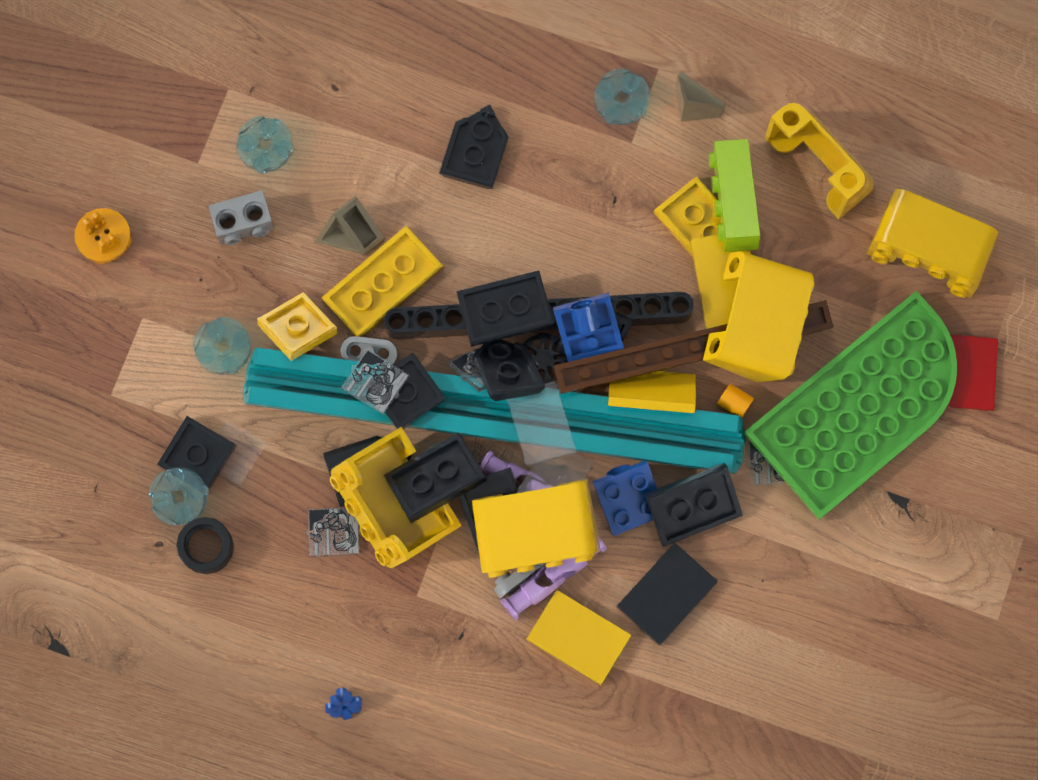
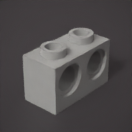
M263 190L208 206L220 245H235L240 243L242 238L249 236L258 238L267 235L270 230H274ZM253 212L263 213L262 217L257 221L249 219ZM228 219L236 221L232 228L225 229L222 227L223 222Z

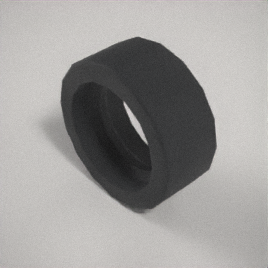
M208 517L193 519L184 525L178 534L176 544L178 555L189 569L201 574L216 573L224 568L232 558L234 549L232 536L224 524ZM203 529L215 531L222 540V550L219 556L213 561L206 563L198 562L192 558L188 548L192 535Z

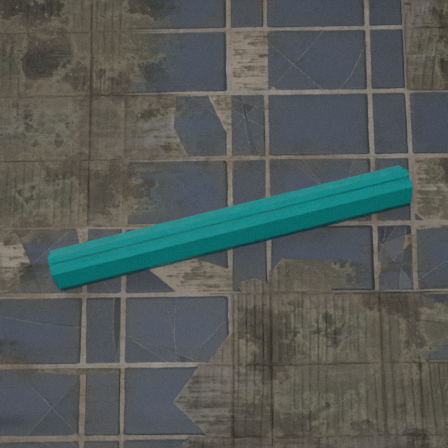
M254 349L247 366L243 388L245 405L394 426L385 412L379 411L374 407L376 404H372L367 400V387L360 398L357 397L371 376L370 374H361L362 380L356 382L350 392L346 390L353 381L352 373L355 375L353 371L356 369L359 372L364 364L360 368H356L359 364L357 361L302 354L291 361L279 350ZM378 364L368 365L370 366V368L375 369ZM376 371V373L382 374L384 371ZM428 372V374L444 394L446 401L407 427L449 434L460 433L463 436L638 461L646 460L652 463L707 470L725 463L730 474H736L743 463L746 440L743 419L738 415L696 409L695 413L616 407L608 405L609 397L576 392L560 395L559 390L548 388L535 395L494 401L490 399L485 386L476 378Z

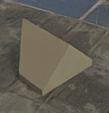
M682 71L678 74L676 90L681 122L719 118L723 114L725 103Z
M354 196L332 214L315 243L359 253L364 256L385 238L359 199Z

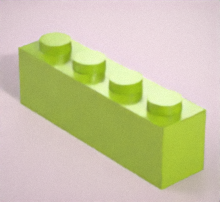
M748 139L714 141V151L709 152V168L715 169V176H712L711 184L712 193L718 194V200L714 201L715 217H720L721 224L717 225L718 242L723 241L724 252L758 250L760 229Z

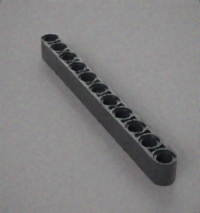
M686 292L610 296L615 312H617L616 309L619 306L630 308L631 313L627 317L632 318L631 326L684 323L691 317L694 306L693 298ZM580 297L547 299L554 326L533 332L559 330L553 307L578 301ZM680 302L685 304L688 310L679 313L674 310L673 305ZM460 304L393 308L384 317L386 332L393 339L468 336ZM648 304H654L659 308V312L657 314H649L645 311L644 307ZM453 315L459 316L462 319L460 324L456 326H451L446 321ZM423 317H430L433 320L432 325L429 327H421L418 322ZM397 318L405 321L404 326L400 329L392 328L390 323Z

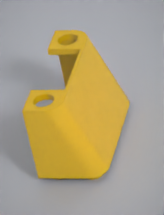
M788 103L771 116L764 139L775 151L783 154L789 153L804 142L833 173L828 179L833 188L827 194L826 205L838 220L872 192L874 180L871 175L812 112L800 104Z
M895 189L866 254L872 256L871 258L875 262L884 265L888 262H894L896 257L900 258L909 267H921L928 270L931 276L938 279L947 278V286L950 288L951 294L960 298H971L980 284L999 232L988 224L910 191Z
M745 252L729 253L723 280L726 282L738 280L727 329L722 332L709 333L703 361L756 383L783 380L790 376L795 369V359L802 340L803 325L808 315V304L815 285L814 277L810 272ZM736 262L739 263L737 270L733 272ZM720 340L719 347L717 351L714 353V347L716 343Z
M402 427L331 470L330 477L332 487L340 492L345 500L346 510L359 523L362 536L367 541H370L375 549L376 559L382 566L386 565L389 568L409 560L462 526L448 503L419 520L410 523L384 477L386 473L408 462L407 457L416 452Z
M588 479L561 483L550 488L505 496L499 494L472 500L481 572L488 573V578L505 575L509 569L517 568L518 573L535 569L534 565L546 563L547 568L564 564V559L575 558V562L589 561L593 559L595 553L600 549Z

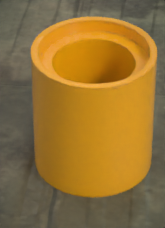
M730 383L717 405L732 415H738L743 418L755 398Z

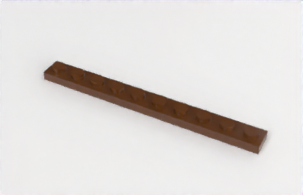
M826 300L808 304V315L804 321L802 336L830 330L834 327ZM728 324L554 365L553 371L559 394L562 395L702 361L709 333L726 331ZM720 340L716 343L714 347V353L717 351L719 347Z

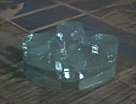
M616 69L606 73L596 86L594 93V103L598 113L611 125H627L636 122L646 114L650 100V91L646 81L640 75L638 77L627 69ZM619 91H622L624 95L629 94L630 98H627L625 103L615 100Z
M255 117L247 121L238 133L237 151L239 157L247 167L255 170L257 173L265 174L281 168L293 153L290 131L282 121L276 118ZM259 140H271L270 148L260 150L258 148L260 146Z
M220 317L209 323L206 322L199 328L194 338L193 346L196 358L203 368L214 374H235L246 364L251 354L250 336L243 325L232 318ZM224 339L228 340L227 345L230 347L228 351L224 350L223 353H219V349L215 344L217 342L222 343Z
M180 467L171 468L158 474L152 481L149 489L153 513L158 519L169 525H184L193 519H197L206 507L209 494L207 485L203 483V480L197 473L188 468ZM173 490H181L184 501L175 503V496L172 494Z

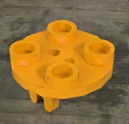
M98 208L86 213L79 220L75 229V243L78 250L88 260L94 261L96 264H104L119 258L132 242L131 230L126 219L119 212L109 208Z

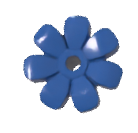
M338 688L336 695L330 697V703L325 704V711L333 718H338L342 714L343 720L351 719L352 713L361 711L362 698L360 696L353 697L352 692L347 691L346 688Z

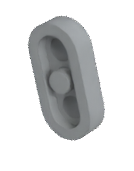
M353 336L347 338L342 343L341 356L344 360L360 362L367 351L380 358L379 351L385 348L389 351V357L382 360L393 365L397 361L398 350L395 344L389 340ZM354 345H358L361 348V353L358 356H354L351 353V348Z
M546 563L534 565V570L518 573L517 570L512 574L506 572L505 575L500 576L495 581L497 585L494 589L495 593L500 599L507 597L518 589L521 583L543 568Z

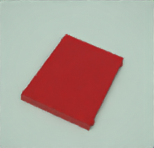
M950 334L956 352L957 376L954 391L947 407L994 411L998 339Z

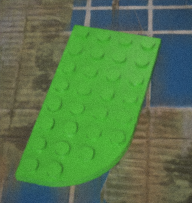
M916 290L744 432V435L818 520L822 519L923 435L943 414L952 397L957 376L956 352L947 327L934 309Z

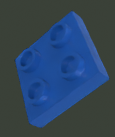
M609 292L553 307L568 362L624 349Z
M646 460L632 466H617L609 470L605 477L592 482L613 536L653 520L644 494L656 490L657 486Z

